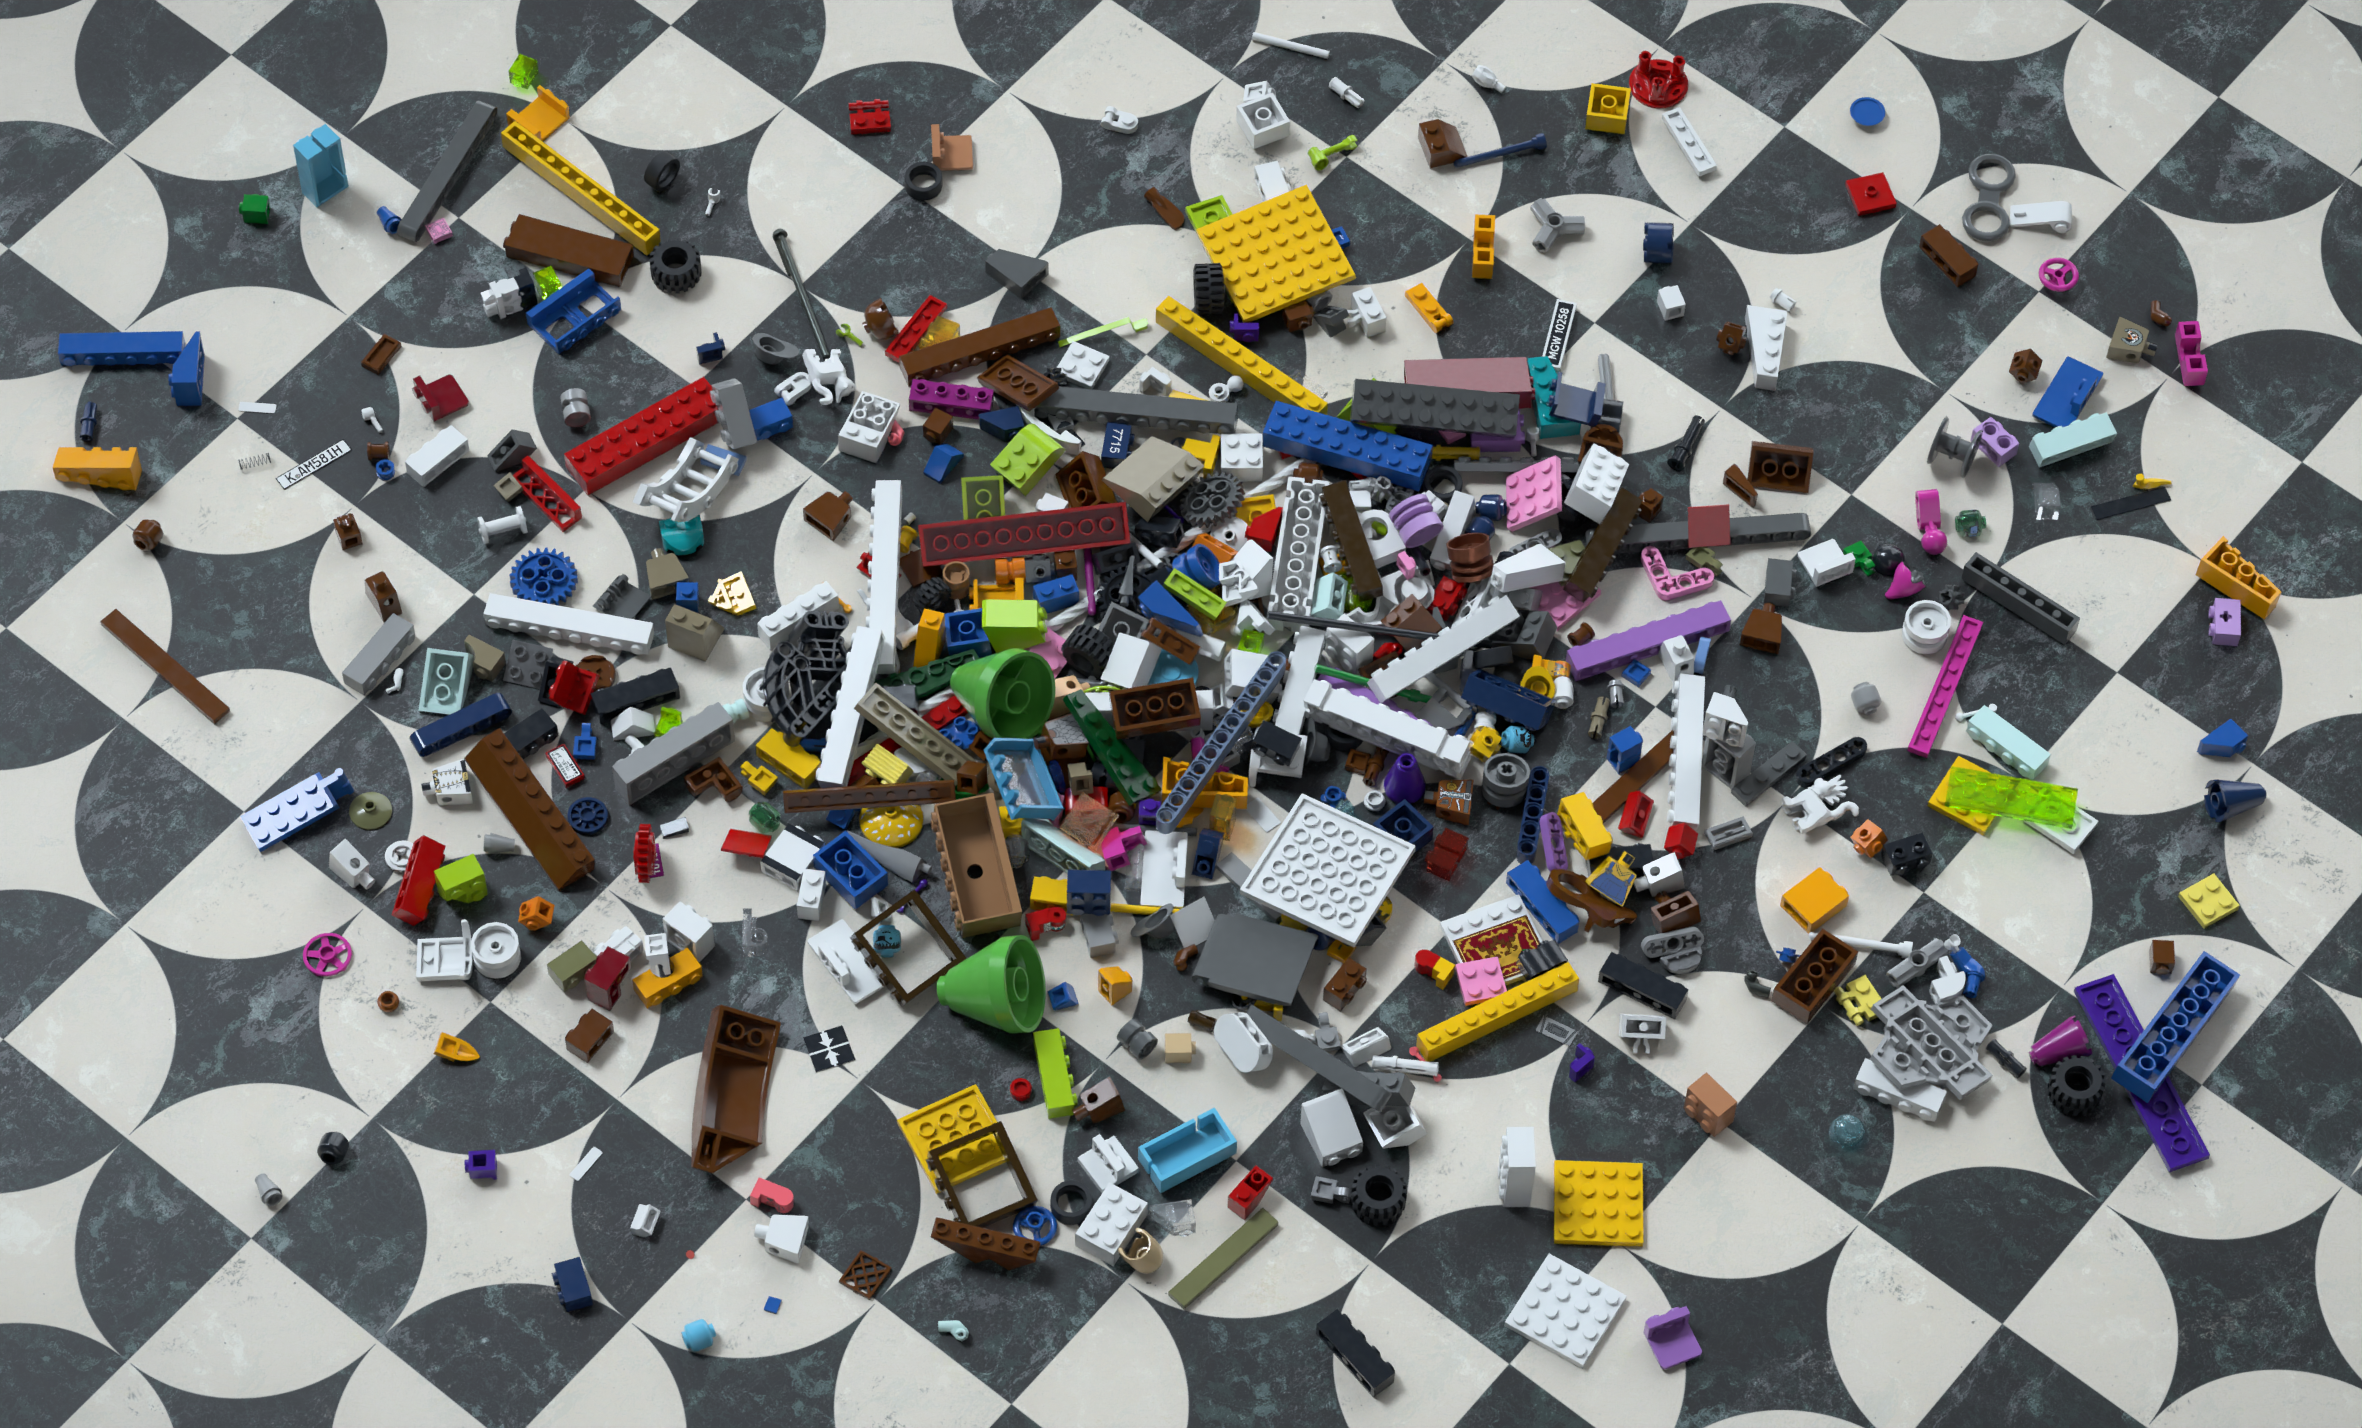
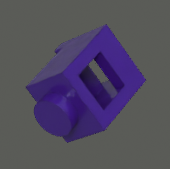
M1154 799L1140 800L1139 825L1156 826V821L1143 820V817L1156 818V813L1161 807V801H1155Z
M495 1150L468 1151L469 1159L464 1161L465 1173H469L470 1179L492 1178L497 1180V1157Z

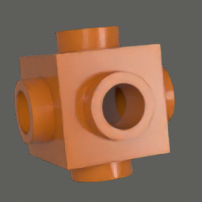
M1869 819L1858 827L1850 837L1854 843L1853 848L1860 855L1866 854L1870 858L1882 849L1883 844L1888 841L1883 830Z
M539 896L525 901L520 906L518 922L534 931L550 925L555 905Z

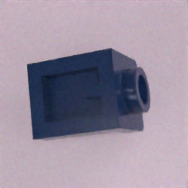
M717 332L713 333L714 343H705L696 347L699 365L723 359L722 351L725 350L723 338L719 339Z

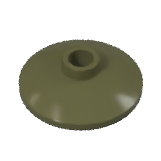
M363 793L352 801L349 808L350 819L361 829H379L390 820L392 805L389 799L380 793Z

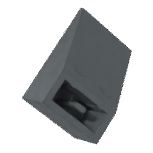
M1516 610L1520 617L1485 639L1492 640V648L1511 646L1512 655L1524 659H1533L1534 655H1539L1544 659L1556 632L1557 625L1548 611Z

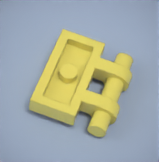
M1866 975L1847 983L1846 989L1848 992H1844L1841 987H1837L1834 990L1837 996L1836 1000L1840 1005L1844 1006L1848 1018L1853 1020L1857 1026L1864 1022L1861 1017L1863 1015L1868 1022L1878 1017L1871 1008L1873 1004L1881 1000V997ZM1852 1000L1856 1002L1858 1008L1854 1007V1005L1851 1002Z

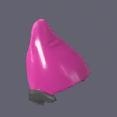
M1901 562L1896 568L1893 582L1885 593V597L1887 599H1897L1916 594L1926 587L1923 580L1924 574L1919 572L1917 567L1913 566L1910 568L1907 564Z

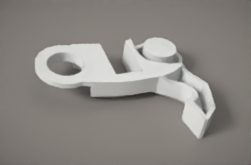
M1369 510L1358 516L1362 527L1368 522L1378 521L1387 528L1388 533L1381 540L1375 541L1366 538L1377 569L1397 561V554L1403 551L1406 552V546L1399 536L1400 530H1396L1388 513L1383 510ZM1417 565L1414 577L1409 580L1405 578L1401 571L1382 578L1379 575L1383 585V596L1377 597L1374 611L1365 613L1358 607L1346 615L1357 623L1384 626L1381 620L1411 594L1425 608H1428L1434 600V589L1431 583L1419 573Z

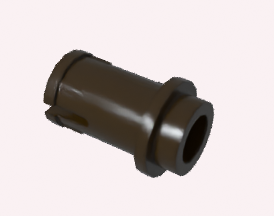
M1192 1010L1187 1022L1191 1023V1026L1196 1025L1212 1032L1217 1019L1199 1013V1010Z

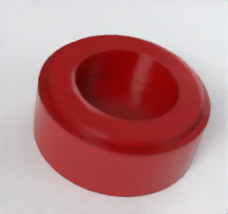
M1018 1078L1012 1081L1010 1084V1095L1013 1099L1025 1101L1031 1096L1032 1086L1028 1080Z

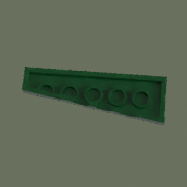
M971 649L945 657L944 659L931 661L928 665L919 668L915 666L909 668V671L899 674L897 672L888 674L889 677L879 680L875 678L874 684L877 683L880 686L898 687L902 684L915 685L918 697L921 699L949 686L951 676L956 668L977 660L979 657L975 650Z
M1082 689L1070 693L1063 698L1069 711L1129 806L1162 791L1156 779L1149 774L1124 741L1116 739L1115 730Z

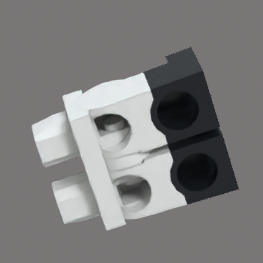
M526 267L519 270L520 275L510 279H501L497 283L493 281L489 283V290L481 292L484 302L483 308L487 317L498 314L500 319L506 317V314H513L538 305L534 282Z

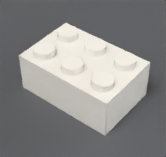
M1109 1182L1075 1233V1246L1114 1266L1120 1257L1118 1248L1125 1250L1136 1233L1135 1229L1140 1227L1148 1215V1203Z

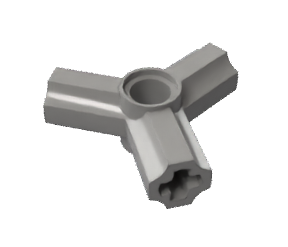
M1542 198L1535 200L1530 207V210L1543 225L1532 242V245L1539 252H1548L1556 238L1562 234L1585 233L1584 216H1562L1554 211L1546 199Z

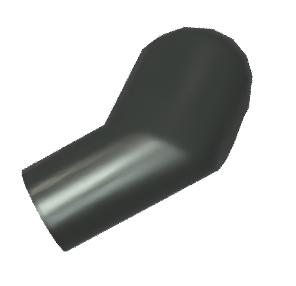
M1755 970L1747 971L1744 976V982L1751 993L1768 998L1771 988L1759 983L1757 979L1758 973Z

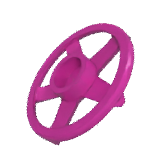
M323 933L313 937L303 950L304 964L316 976H333L345 971L352 957L349 942L344 937L335 933ZM327 936L339 938L344 943L333 947L329 944ZM321 938L322 946L318 951L308 950L312 942ZM348 949V956L343 964L336 956L343 950ZM307 956L319 958L320 961L316 969L309 964ZM327 963H332L338 967V969L333 971H322Z

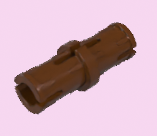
M1376 746L1373 758L1368 762V770L1363 778L1364 784L1367 785L1371 778L1369 786L1376 785L1379 773L1384 769V761L1389 753L1388 750L1383 749L1381 752V747Z

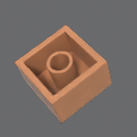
M1707 1072L1687 1088L1684 1104L1685 1112L1689 1117L1695 1118L1705 1132L1715 1137L1733 1122L1737 1101Z

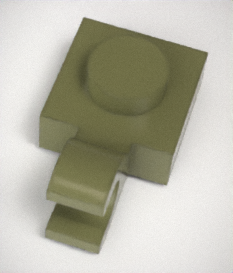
M1693 547L1686 554V560L1699 569L1707 567L1712 570L1716 577L1722 572L1720 568L1723 564L1719 560L1714 559L1715 552L1708 547Z

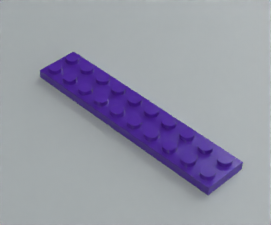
M2112 974L2074 988V993L2114 1069H2116L2144 1029L2115 975ZM2167 1076L2148 1103L2125 1088L2169 1173L2209 1159L2210 1154L2169 1076Z

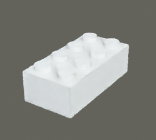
M1593 443L1580 464L1564 503L1600 524L1612 507L1629 464L1622 458L1608 452L1604 447Z
M1507 1127L1506 1135H1502L1498 1179H1500L1499 1199H1503V1207H1530L1536 1168L1534 1127Z

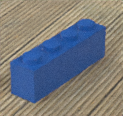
M1527 860L1507 872L1506 884L1515 895H1520L1529 912L1557 944H1560L1578 933L1579 918L1575 912H1571L1568 909L1566 902L1558 899L1549 891L1546 885L1547 881L1541 876L1538 867L1532 865Z

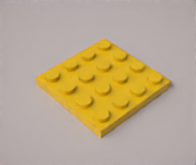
M976 1084L897 1119L900 1130L936 1194L942 1191H939L936 1187L934 1171L930 1172L928 1169V1164L925 1160L928 1159V1151L997 1123ZM993 1134L938 1156L952 1187L1006 1162Z
M1554 1160V1244L1643 1247V1163Z

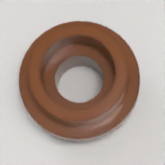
M392 991L381 993L377 1000L379 1009L384 1012L396 1010L399 1006L397 994Z

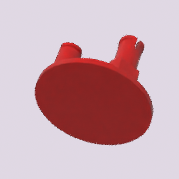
M1642 51L1639 54L1638 65L1634 68L1629 78V88H1631L1634 98L1643 105L1652 108H1668L1678 104L1683 100L1688 90V79L1684 72V57L1675 56L1672 63L1662 59L1651 60V53Z

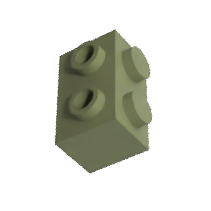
M581 940L547 964L548 975L565 992L568 989L575 988L584 979L588 969H592L596 964L597 957Z

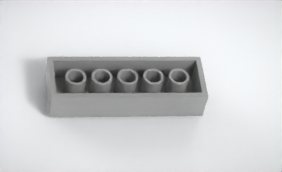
M719 702L707 706L701 713L689 717L679 726L672 727L668 733L654 738L648 745L636 749L625 759L618 760L612 766L615 789L628 805L633 804L735 742L733 719Z

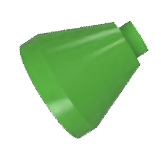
M1013 648L959 666L954 670L950 679V686L956 698L981 730L992 739H1032L1043 728L1052 712L1056 690L1054 674L1049 663L1042 656L1034 652Z
M1024 935L1005 936L996 940L949 969L946 975L939 977L937 981L939 1002L943 1006H949L951 1010L1008 1033L1034 1031L1041 1022L1046 999L1044 969L1037 948Z

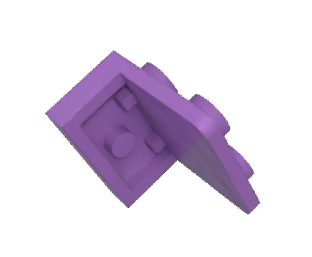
M1687 1306L1672 1308L1666 1314L1651 1316L1645 1322L1643 1333L1662 1369L1671 1368L1700 1357L1702 1354V1350L1688 1324L1690 1312Z

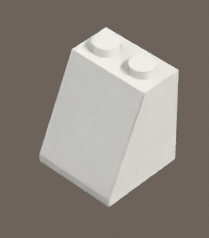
M1343 1089L1302 1103L1300 1124L1322 1167L1327 1165L1333 1166L1342 1159L1354 1158L1362 1152L1363 1141Z

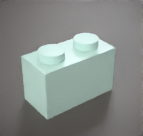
M1334 572L1316 579L1310 615L1334 620L1342 616L1348 581Z

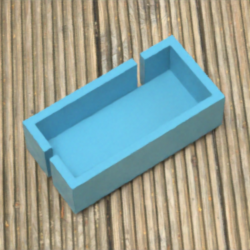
M326 124L313 130L310 137L307 135L293 145L302 193L316 208L349 186L341 140Z
M1215 1107L1197 1116L1198 1131H1196V1121L1193 1118L1138 1147V1160L1146 1172L1150 1174L1151 1180L1160 1193L1237 1154V1141Z

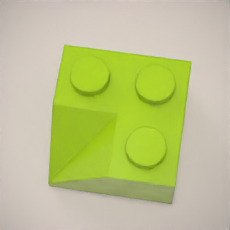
M474 854L434 871L438 893L445 901L454 899L470 903L479 901L488 895L484 872Z

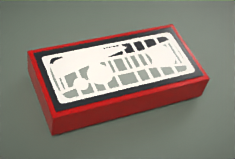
M565 744L545 753L546 758L566 788L585 779L583 772Z

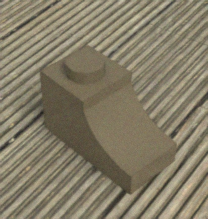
M468 635L464 642L466 652L474 655V673L481 679L493 682L506 664L505 653Z

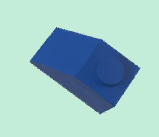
M2229 719L2200 740L2197 752L2201 755L2230 758L2235 753L2240 754L2246 748L2248 735L2232 719Z

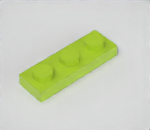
M1175 568L1162 586L1214 621L1227 603Z

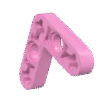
M1647 546L1642 550L1641 563L1656 595L1661 600L1675 599L1708 589L1713 585L1714 573L1709 568H1700L1671 577L1657 548ZM1648 554H1650L1651 557H1654V559H1653V563H1654V564H1652L1651 558H1650V557H1647ZM1654 570H1661L1664 575L1656 577L1652 572ZM1681 581H1688L1691 586L1684 588L1679 583Z

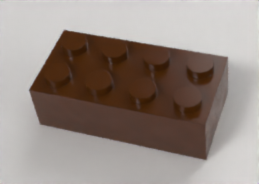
M1193 677L1109 692L1116 739L1188 728L1201 724V715Z
M1822 928L1775 986L1771 1001L1808 1024L1854 967L1859 951Z

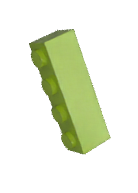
M1059 1028L1033 1032V1043L1048 1119L1074 1115L1072 1109L1078 1106L1076 1093L1072 1094L1071 1087H1074L1073 1076L1068 1074L1067 1068H1070L1069 1056L1064 1055L1063 1049H1066L1065 1036L1060 1035Z

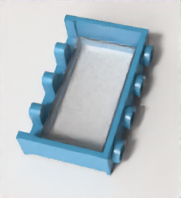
M993 738L984 749V753L1011 820L1028 818L1051 819V821H1054L1064 808L1041 750L1035 749L1034 739Z

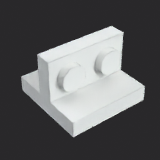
M1100 1134L1092 1138V1149L1078 1157V1163L1101 1193H1103L1109 1182L1117 1186L1139 1172V1167L1115 1136L1104 1140Z

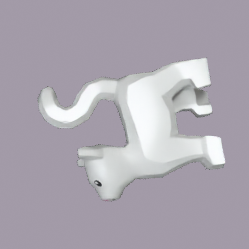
M806 349L802 356L809 373L808 379L813 384L815 391L825 397L819 400L820 404L828 405L833 401V395L830 390L822 385H835L837 403L841 401L842 397L848 396L851 392L855 391L856 385L847 378L846 370L839 360L841 355L840 349H832L830 358L825 359L824 362H819L820 358L815 356L816 352L814 349Z

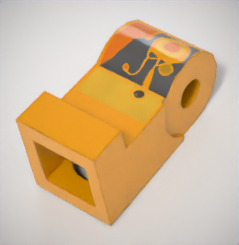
M1539 655L1533 656L1532 667H1544L1550 672L1553 681L1557 677L1562 676L1570 679L1571 665L1569 663L1545 660Z

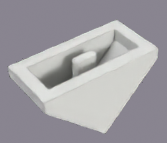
M629 707L611 720L613 740L626 739L630 734H633L635 737L656 735L653 714Z

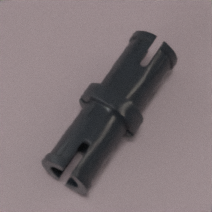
M1993 1039L1986 1046V1050L1999 1060V1064L2009 1069L2015 1077H2021L2027 1070L2014 1057V1053L2007 1051L1996 1039Z

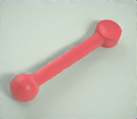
M1417 1047L1409 1049V1053L1412 1056L1415 1055L1419 1061H1425L1419 1054ZM1437 1074V1076H1433L1435 1082H1439L1442 1076Z

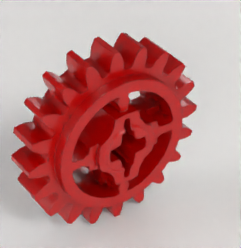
M640 824L639 831L636 832L633 851L635 875H638L639 883H650L656 861L655 834L652 832L651 824Z

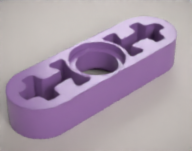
M1550 812L1540 818L1547 868L1550 872L1553 869L1567 870L1568 861L1561 820L1556 813ZM1551 839H1554L1556 848L1553 847Z

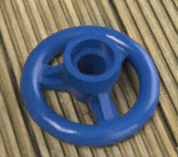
M1030 1206L1021 1210L1013 1221L1015 1236L1027 1238L1021 1233L1020 1225L1028 1227L1033 1232L1034 1240L1041 1242L1040 1246L1051 1241L1057 1231L1055 1216L1051 1211L1041 1206ZM1047 1221H1050L1049 1233L1041 1238V1228Z

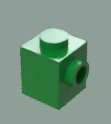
M244 194L243 202L239 204V214H242L244 223L268 224L271 209L269 197L258 194Z

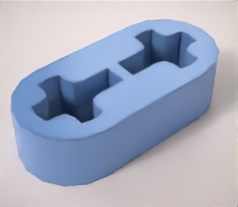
M1700 637L1694 660L1695 673L1703 674L1711 643L1710 638Z

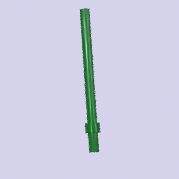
M1319 664L1315 665L1314 672L1369 687L1367 684L1370 680L1369 678ZM1412 688L1410 690L1404 689L1396 694L1408 698V701L1415 703L1418 701L1427 703L1433 697L1422 694L1419 690Z

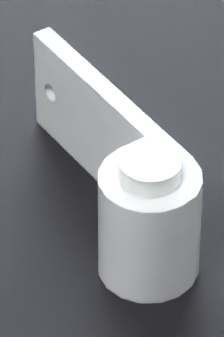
M2055 201L2011 206L2010 227L2050 224L2052 229L2058 233H2065L2071 229L2072 205L2069 202Z

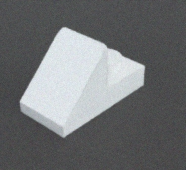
M1248 599L1241 602L1237 627L1245 634L1250 633L1256 628L1259 632L1263 630L1270 636L1275 629L1257 607Z

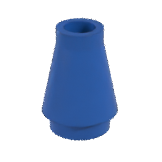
M386 206L380 207L377 210V215L384 230L391 234L397 233L402 219L391 212Z

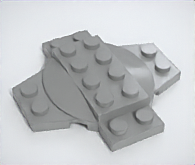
M1903 985L1873 1004L1871 1010L1885 1023V1027L1883 1029L1884 1038L1873 1052L1870 1060L1899 1089L1931 1083L1938 1085L1941 1089L1948 1087L1961 1100L1991 1080L1993 1075L1978 1061L1977 1049L1993 1025L1964 996L1939 1001L1937 1005L1931 1006L1926 1004L1924 1000H1918Z

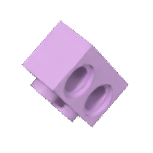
M1992 417L1973 429L1970 441L1972 442L1979 430H1983L1978 449L1998 467L2017 455L2019 442L2003 428L2001 423L1996 422Z

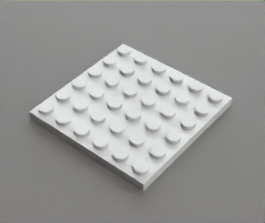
M1301 794L1240 888V894L1355 947L1415 852L1416 846L1305 794Z

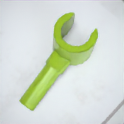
M848 324L841 325L845 329V333L840 329L836 330V334L839 337L847 336L859 346L862 345L863 342L850 332L851 328Z

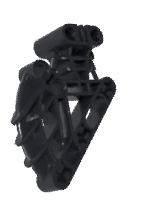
M807 611L788 635L789 642L780 641L769 655L764 669L763 685L759 690L764 692L765 702L763 706H768L773 717L770 721L772 723L775 721L784 732L783 740L788 746H798L836 704V696L830 695L828 688L834 682L842 684L841 676L847 668L846 657L848 653L843 644L845 640L840 635L847 628L849 620L841 612H829L827 615L826 611H823L822 614H820V611ZM840 653L844 659H836V657ZM812 680L829 681L815 697ZM788 681L790 682L792 694L789 700L784 689V685ZM792 701H793V705H794V710L792 709V707H791V705H790V703H791Z

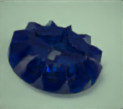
M1056 760L1049 761L1047 768L1056 791L1059 794L1065 792L1066 784L1061 767Z

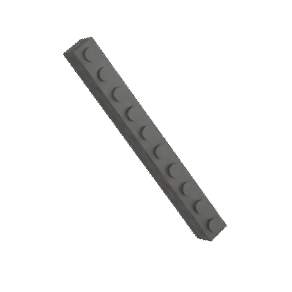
M1059 387L1060 389L1034 408V416L1039 418H1046L1050 414L1056 415V418L1063 420L1071 417L1072 420L1080 422L1090 421L1100 424L1108 422L1139 426L1141 428L1153 427L1162 430L1174 429L1182 432L1195 431L1203 434L1216 433L1220 435L1235 434L1239 416L1238 403Z

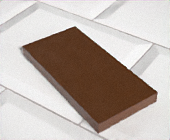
M1009 355L1004 356L977 377L980 384L993 389L994 392L1029 412L1060 389L1057 382Z

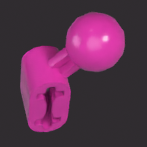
M1938 490L1916 491L1917 526L1919 530L1925 529L1926 532L1921 539L1922 547L1929 554H1940L1947 547V537L1944 532L1937 529L1941 527Z

